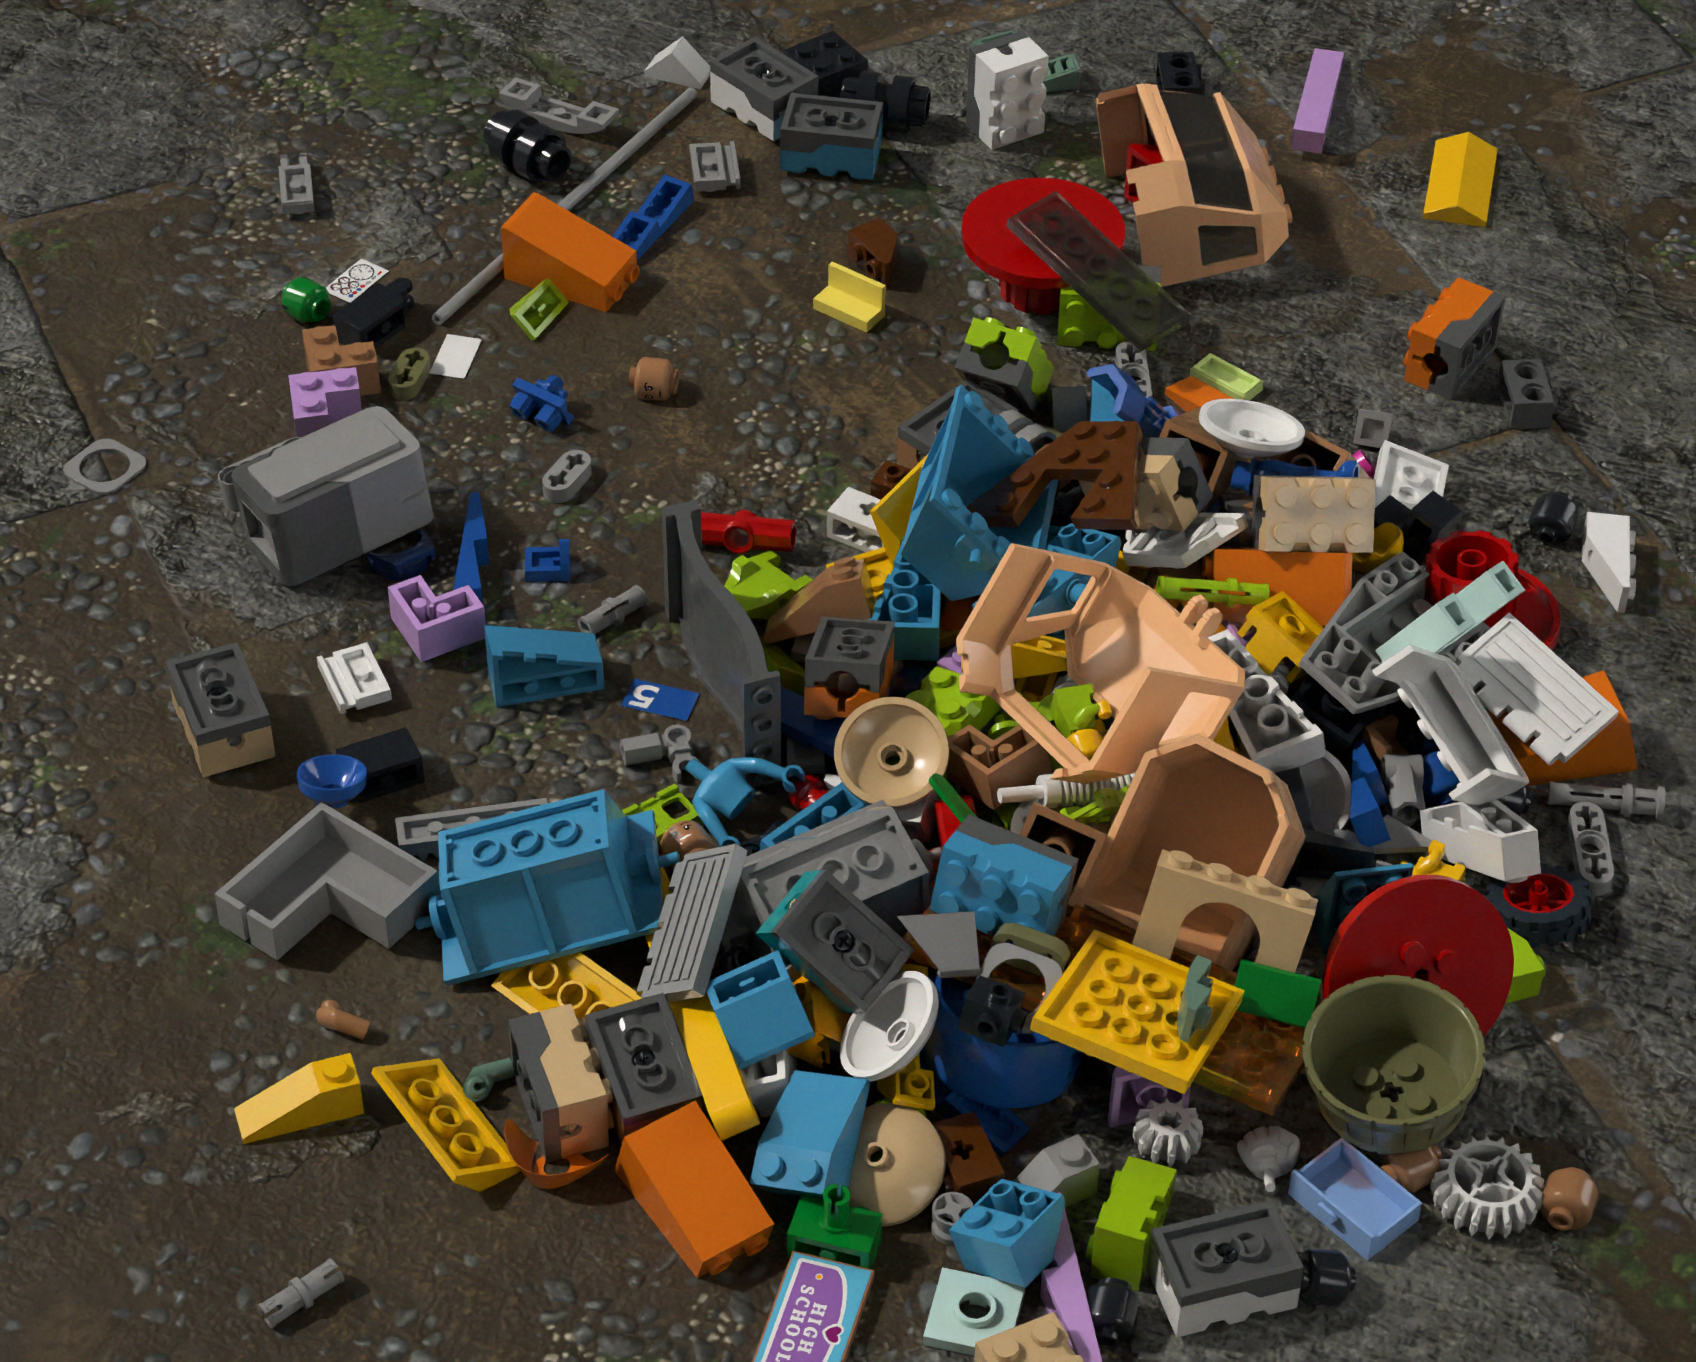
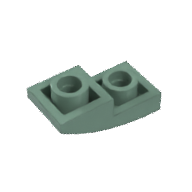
M1198 954L1189 969L1177 1016L1179 1038L1187 1043L1197 1029L1203 1031L1206 1028L1213 1008L1208 1006L1213 985V979L1208 977L1212 960Z

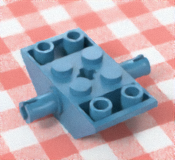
M1071 523L1060 529L1058 534L1046 543L1045 550L1104 562L1115 568L1122 542L1118 536L1094 529H1076L1074 524ZM1059 569L1054 570L1027 617L1071 610L1092 576ZM977 600L975 603L972 604V608H973V609H974L976 603L978 602V600ZM1060 630V631H1057V632H1053V633L1059 634V633H1061L1063 630Z

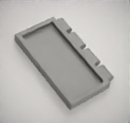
M732 844L685 854L683 861L676 863L668 888L672 894L666 895L657 923L662 929L655 931L646 959L651 965L644 967L636 994L642 999L664 993L667 1002L705 996L748 852L746 849L738 844Z

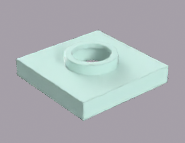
M942 1267L923 1335V1345L975 1356V1342L1017 1326L1025 1295V1287L991 1277ZM970 1300L969 1305H980L986 1308L988 1304L991 1309L986 1316L975 1319L965 1316L959 1307L964 1301Z

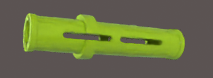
M1159 576L1156 585V592L1164 599L1190 601V598H1193V596L1201 594L1208 602L1224 603L1226 607H1235L1236 604L1257 605L1267 600L1270 596L1269 584L1237 582L1236 578L1217 581ZM1183 587V588L1207 589L1208 591H1207V592L1180 591V588ZM1218 591L1245 592V595L1221 594Z

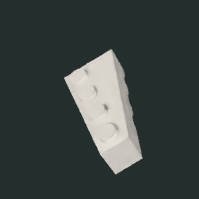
M1227 629L1208 637L1245 670V688L1227 716L1229 731L1241 755L1271 770L1273 773L1293 769L1326 756L1324 733L1316 724H1312L1304 716L1303 710L1294 701L1291 702L1280 690L1279 684L1271 675L1267 676L1258 666L1257 660Z

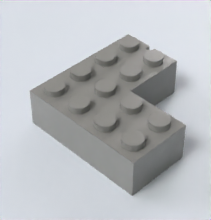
M321 802L215 893L219 923L222 927L245 941L250 937L251 945L275 960H279L329 914H333L390 949L416 925V918L424 917L429 913V898L440 895L437 870Z

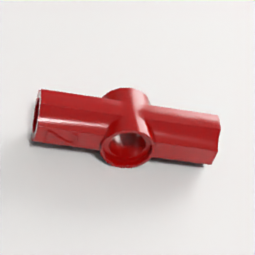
M740 510L734 515L701 512L702 544L726 546L727 549L738 554L745 553L750 549L793 552L797 536V524H795L794 520L758 517L755 513L748 510ZM737 529L744 530L748 535L741 534Z

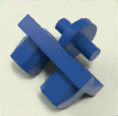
M551 375L545 381L538 379L535 385L517 377L512 384L516 395L513 397L509 408L515 417L524 421L535 409L539 411L534 418L537 426L549 433L560 422L569 425L574 419L573 414L567 412L566 398L568 392L563 390V380L560 377Z

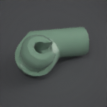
M510 1057L473 1067L463 1086L465 1096L474 1102L481 1101L488 1096L495 1082L514 1077V1068Z

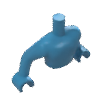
M755 757L730 758L712 771L693 758L685 768L686 771L701 781L692 804L700 819L718 842V847L732 844L740 846L737 838L727 834L716 813L729 820H733L750 803L755 794V789L747 782L744 774L757 773L782 781L784 789L789 793L796 792V788L793 783L788 781V778L796 776L801 781H805L804 771L798 765H789L784 768L770 761Z

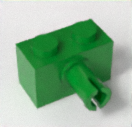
M838 1184L827 1186L823 1191V1199L801 1194L787 1232V1259H790L792 1251H797L872 1269L882 1241L883 1214L873 1212L865 1207L849 1206L850 1191L844 1185L841 1187V1196L838 1195Z

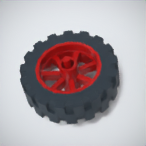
M1540 863L1541 874L1527 876V880L1523 882L1509 883L1494 877L1491 879V884H1488L1486 888V898L1499 911L1507 927L1527 940L1531 947H1539V944H1547L1548 947L1556 946L1563 940L1566 943L1575 939L1576 934L1582 935L1586 931V925H1590L1591 890H1589L1588 882L1585 879L1581 880L1580 875L1574 871L1568 872L1562 866L1556 865L1554 868L1548 867L1546 863Z

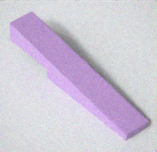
M1314 49L1293 127L1292 150L1322 153L1344 52Z
M1064 1207L1053 1260L1046 1267V1270H1042L1040 1297L1047 1313L1054 1312L1068 1334L1070 1347L1075 1355H1080L1084 1362H1102Z

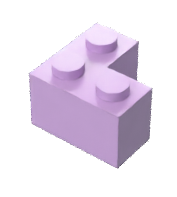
M356 367L288 375L296 437H304L362 410Z
M419 575L388 587L391 619L421 662L485 639L484 625H486L484 606L469 585L435 596L422 576Z

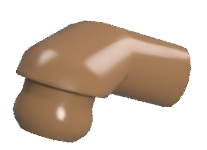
M335 1000L324 1001L316 1011L317 1021L322 1027L364 1040L371 1022L342 1011L341 1005Z

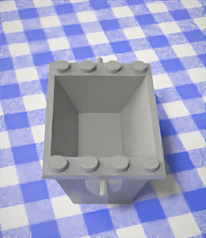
M880 800L746 856L717 955H721L725 949L732 946L749 948L755 951L760 958L775 952L755 933L805 872L825 869L911 945L916 940L897 916L938 914L930 910L934 891L930 883L935 877L932 863L940 860L942 850L936 848L927 852L919 840H911L893 807L887 806L884 800ZM781 955L787 967V965H789L791 962L788 959H786L783 955Z

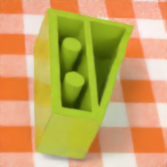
M1128 1156L1122 1171H1115L1111 1183L1110 1196L1107 1202L1104 1201L1094 1234L1091 1235L1085 1258L1092 1260L1091 1278L1098 1280L1102 1278L1121 1279L1128 1282L1132 1286V1290L1139 1292L1148 1266L1151 1232L1153 1228L1163 1226L1174 1196L1177 1169Z

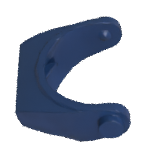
M420 529L416 531V538L419 543L415 546L393 554H377L370 551L366 554L365 561L368 567L376 574L393 581H405L422 574L429 567L431 560L436 558L435 548L428 533Z

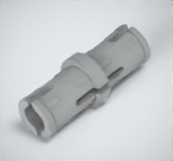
M634 585L631 589L615 598L609 597L603 600L599 608L578 619V626L583 633L596 634L612 624L619 625L624 622L625 616L648 603L647 596L640 586Z
M329 1258L300 1279L294 1277L288 1281L289 1286L263 1303H259L257 1309L261 1316L278 1307V1311L264 1319L265 1323L270 1328H274L276 1324L300 1308L305 1310L314 1305V1299L336 1285L343 1283L345 1280L341 1270L324 1279V1275L338 1267L337 1264Z

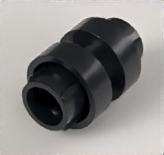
M862 71L859 78H844L840 98L883 102V120L887 121L888 130L908 133L911 125L921 127L927 124L931 90L926 86L916 85L915 77L895 75L891 84L883 83L882 73Z
M518 109L509 112L503 110L502 112L495 113L485 125L483 139L488 145L490 156L502 165L515 169L518 174L534 183L557 181L569 169L572 154L570 149L566 147V140L563 134L544 123H539L536 118Z

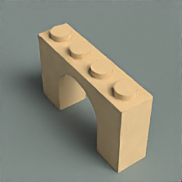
M1162 849L1132 945L1170 960L1185 917L1201 905L1214 902L1227 903L1247 913L1257 926L1260 946L1254 963L1293 973L1296 972L1315 916L1318 899L1312 898L1301 889L1289 888L1287 890L1272 885L1269 880L1261 876L1252 875L1247 877L1232 872L1229 867L1220 863L1207 864L1194 860L1186 852Z

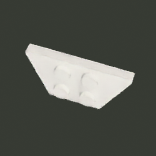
M1199 513L1185 531H1164L1155 525L1147 530H1127L1125 536L1127 542L1124 544L1122 555L1127 566L1186 568L1245 530L1249 524L1244 513Z

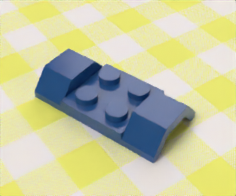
M1114 364L1093 367L1086 372L1091 379L1107 389L1116 400L1113 408L1115 415L1124 421H1137L1142 434L1147 437L1159 438L1165 421L1183 414L1171 405L1162 407L1151 396L1147 398L1135 380Z

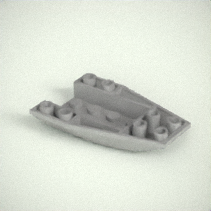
M1403 551L1366 574L1358 581L1300 660L1298 665L1352 714L1363 713L1402 700L1397 691L1401 687L1397 683L1378 678L1374 675L1372 670L1382 664L1381 658L1375 650L1432 607L1429 602L1425 601L1418 594L1429 574ZM1482 622L1437 654L1446 656L1456 663L1457 657L1485 634L1490 627Z

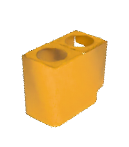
M801 976L794 984L815 1037L787 1050L789 1054L823 1069L822 1051L826 1054L825 1062L830 1064L828 1037L841 1043L843 1032L853 1013L841 1011L823 994V991L816 984Z

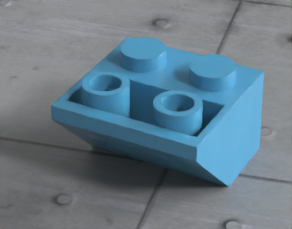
M779 950L708 982L706 989L708 997L740 1070L815 1037L795 984Z
M1000 1179L949 1229L964 1269L1026 1288L1053 1260L1065 1206L1064 1196Z

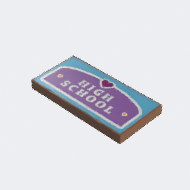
M792 1251L752 1362H846L874 1281V1270Z

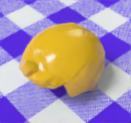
M1383 523L1374 529L1373 553H1353L1352 569L1362 575H1366L1402 552L1404 537L1401 529L1393 523Z

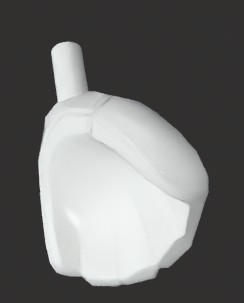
M1263 1126L1247 1133L1243 1140L1238 1142L1237 1150L1250 1172L1257 1178L1264 1180L1265 1190L1273 1192L1276 1188L1274 1179L1287 1174L1296 1164L1300 1151V1139L1280 1126H1269L1268 1128Z

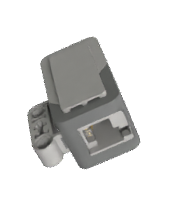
M378 406L361 410L304 437L287 439L227 466L218 473V482L225 508L229 511L240 512L250 551L281 584L287 586H295L306 582L362 554L430 523L434 516L419 441L387 409Z

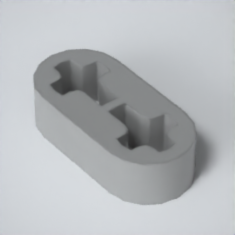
M571 450L558 459L542 478L543 496L546 500L552 503H563L570 500L592 474L591 457L589 454L581 450Z

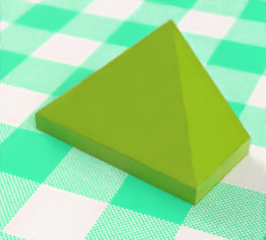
M546 278L514 304L509 311L514 321L533 341L563 310L569 301L553 282Z

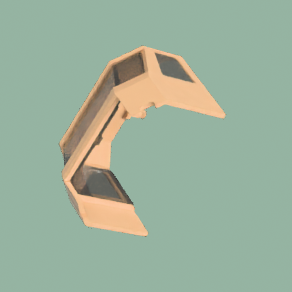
M1142 83L1098 94L1095 102L1105 176L1110 178L1127 174L1128 185L1135 183L1139 201L1133 202L1136 217L1141 265L1161 266V287L1265 264L1289 237L1288 223L1293 221L1289 204H1283L1285 203L1284 193L1281 184L1276 185L1277 178L1274 166H1268L1269 157L1265 146L1260 147L1254 132L1221 92L1214 93L1212 96L1158 89L1157 85ZM1131 144L1157 145L1163 162L1126 170L1128 146Z

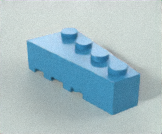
M903 539L894 560V568L891 574H888L881 598L878 597L874 606V614L868 620L895 622L894 660L939 661L941 591L901 555Z

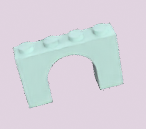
M1501 561L1456 595L1453 592L1436 603L1375 651L1381 658L1382 663L1408 645L1439 653L1480 625L1524 592L1525 589L1505 562Z

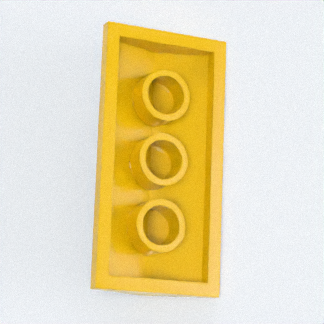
M1470 132L1436 140L1423 219L1486 227L1498 148Z
M928 454L869 511L892 568H894L895 557L906 534L921 469Z
M581 952L501 972L491 985L493 989L528 1014L572 1004L577 1019L584 1018V1020L587 1014L642 999L636 994L635 990Z
M440 1058L373 1067L372 1076L453 1183L482 1192L521 1171L509 1154L504 1140L473 1100L465 1096L462 1086Z

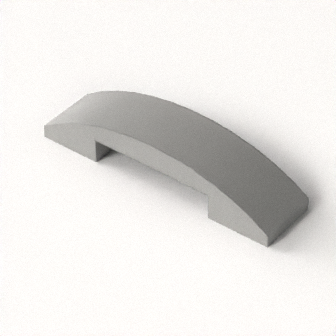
M516 77L499 92V98L513 110H521L536 118L539 123H544L561 132L574 134L595 133L604 130L619 115L618 108L592 101L586 108H582L543 96L541 85Z

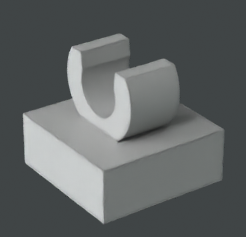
M1359 409L1353 444L1381 448L1385 440L1389 441L1393 414Z

